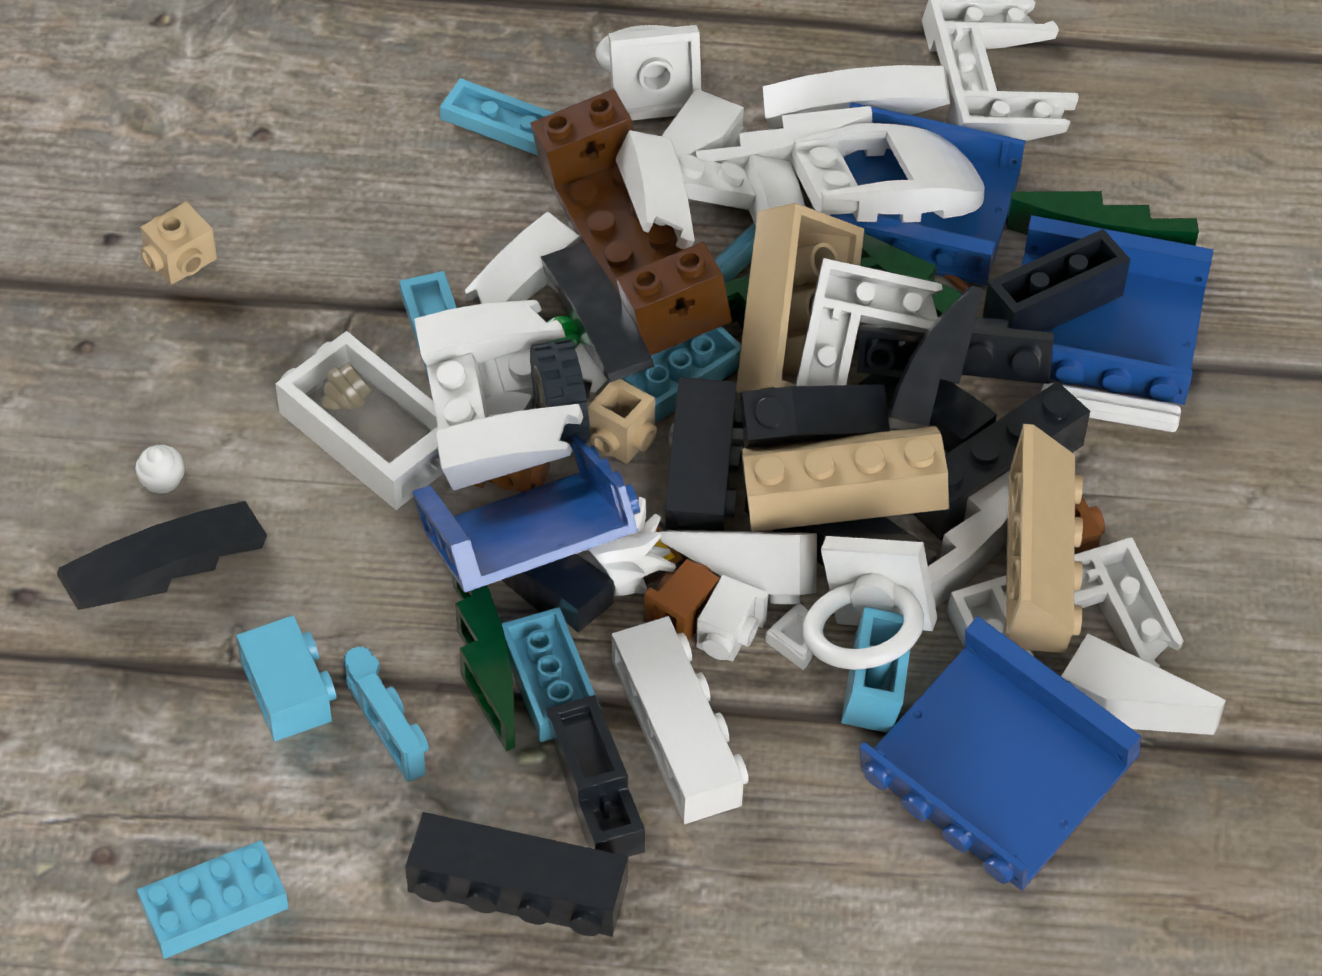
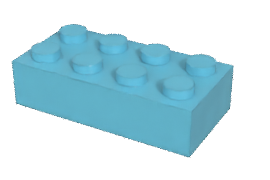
M721 326L652 355L655 367L621 379L655 398V423L676 410L679 377L722 381L739 369L741 344Z
M559 607L502 623L511 670L540 742L553 739L546 715V708L595 695Z
M262 840L137 889L140 906L163 959L289 909L286 891Z

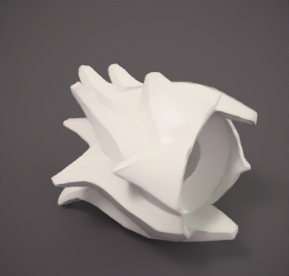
M639 497L638 500L640 513L634 515L638 532L576 553L614 581V596H626L633 593L644 594L647 591L643 579L644 576L658 570L673 572L676 568L675 564L662 558L670 554V549L654 546L663 535L661 532H655L661 517L654 514L645 521L646 499Z

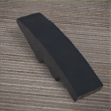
M584 242L541 256L544 273L558 290L562 308L577 327L580 343L609 382L655 367L653 358L628 310L606 273Z
M246 501L198 511L163 522L106 544L59 567L57 576L77 610L166 593L173 578L214 571L221 556L262 549L267 534Z

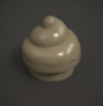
M347 362L340 369L335 366L328 372V382L324 386L325 397L322 400V405L324 408L331 410H340L342 408L355 410L367 403L365 398L373 390L358 371Z

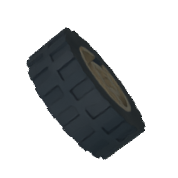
M571 339L532 345L530 348V365L536 409L579 404L583 414L581 424H565L560 441L569 443L572 446L570 437L578 435L585 443H588L590 437L588 404L582 371L573 342H571Z

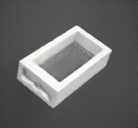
M345 331L332 342L323 344L316 354L297 368L288 370L275 383L279 413L395 510L414 497L412 491L428 486L444 473L441 467L435 430H438L433 400L349 332ZM349 362L368 383L373 392L365 398L367 403L355 410H346L344 408L331 410L324 408L322 400L325 397L324 386L328 382V372L335 366L340 369Z

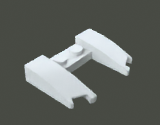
M928 0L922 18V25L929 51L938 53L940 64L946 70L951 102L946 114L949 124L1026 141L1067 132L1071 121L1061 118L1064 110H1075L1079 99L1078 93L997 91L986 49L1006 48L1056 39L1059 29L1053 20L1044 24H1035L1027 15L1034 9L1036 3L1034 0Z
M629 130L616 157V162L643 231L649 233L653 223L660 226H665L666 224L672 226L678 239L676 246L681 249L691 247L695 241L688 199L749 210L755 226L758 211L792 203L805 206L791 161L751 154L744 168L729 162L720 164L700 160L692 155H676L671 138Z
M547 211L497 254L465 289L466 300L470 301L479 297L481 304L524 301L546 285L559 293L544 273L541 256L579 244L580 236ZM580 343L575 348V351L577 352L583 381L592 383L590 399H594L610 382Z
M824 258L818 276L796 386L846 385L859 322L926 333L938 319L932 295L943 291L942 284ZM889 418L890 431L928 427Z
M536 300L484 303L449 309L414 319L420 353L427 366L438 430H435L441 467L453 491L571 455L572 449L570 444L560 441L565 424H581L583 414L579 404L521 410L488 417L478 363L531 348L532 345L566 337L562 325L557 320L546 323L537 314L542 309Z
M1132 537L1074 555V560L1082 561L1083 565L1080 590L1074 591V605H1081L1084 608L1098 603L1126 652L1154 666L1160 667L1154 660L1168 646L1177 651L1182 647L1184 640ZM1006 575L951 592L946 612L964 648L965 629L977 616L1005 635ZM1025 650L1033 656L1031 650Z

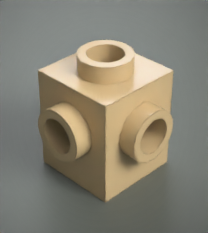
M187 201L163 215L154 217L150 222L140 227L143 241L140 254L144 263L151 272L155 273L158 271L171 285L186 276L197 273L202 267L217 259L213 228Z
M622 379L610 382L588 406L590 422L588 443L595 446L597 451L603 455L613 456L628 464L639 450L642 452L647 450L655 439L657 427L655 426V398Z

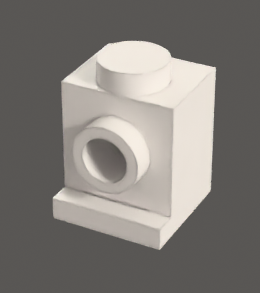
M722 575L698 618L696 648L704 650L715 659L733 662L741 646L749 647L758 627L763 628L767 618L768 592Z

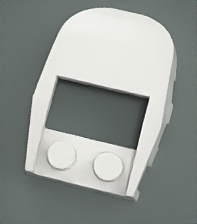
M857 123L794 139L791 163L814 209L829 216L831 214L853 213L857 221L877 222L878 214H900L902 223L921 222L922 213L934 212L942 218H950L972 213L983 204L985 186L972 163L955 145L931 131L898 124ZM886 149H892L908 180L884 181L858 186L844 160V154L848 151L864 150L866 156H882L885 154Z

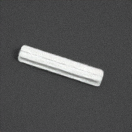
M1054 383L1044 384L1042 391ZM1063 385L1090 410L1089 418L1167 432H1175L1179 426L1181 407L1177 404Z

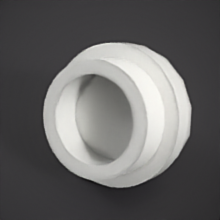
M155 445L142 452L136 462L135 470L137 478L143 486L153 493L163 494L174 490L180 484L185 473V466L181 454L175 448L167 445Z

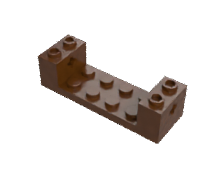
M614 89L530 122L543 174L574 230L580 236V241L585 243L616 289L651 356L732 322L723 274L704 241L687 249H681L676 246L678 239L672 226L667 224L660 226L653 223L649 233L643 231L616 162V157L629 130L634 131L632 119Z

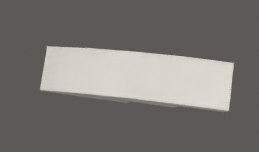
M893 65L852 68L803 76L763 86L765 119L771 130L782 127V115L846 109L850 107L851 102L907 115L917 114L950 104L947 75L944 66Z
M871 106L782 115L781 129L739 133L740 146L696 151V157L700 160L720 164L729 162L741 168L745 167L751 154L791 161L794 139L857 123H872ZM855 151L845 152L844 157Z
M1009 471L969 496L964 522L944 534L940 559L928 566L935 607L948 599L951 592L965 586L998 553L1007 541Z

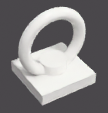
M640 25L628 27L609 33L608 36L600 41L596 48V59L603 69L610 72L611 89L616 91L632 120L677 116L695 89L701 90L700 35L697 25L679 27Z
M826 536L821 547V553L830 591L814 603L807 613L803 625L804 641L815 657L831 666L842 669L874 668L892 662L904 655L917 642L922 630L933 631L937 620V612L923 542ZM865 607L904 616L903 625L897 634L889 640L869 648L849 649L839 647L829 642L823 633L824 624L833 613H835L837 624L857 626Z

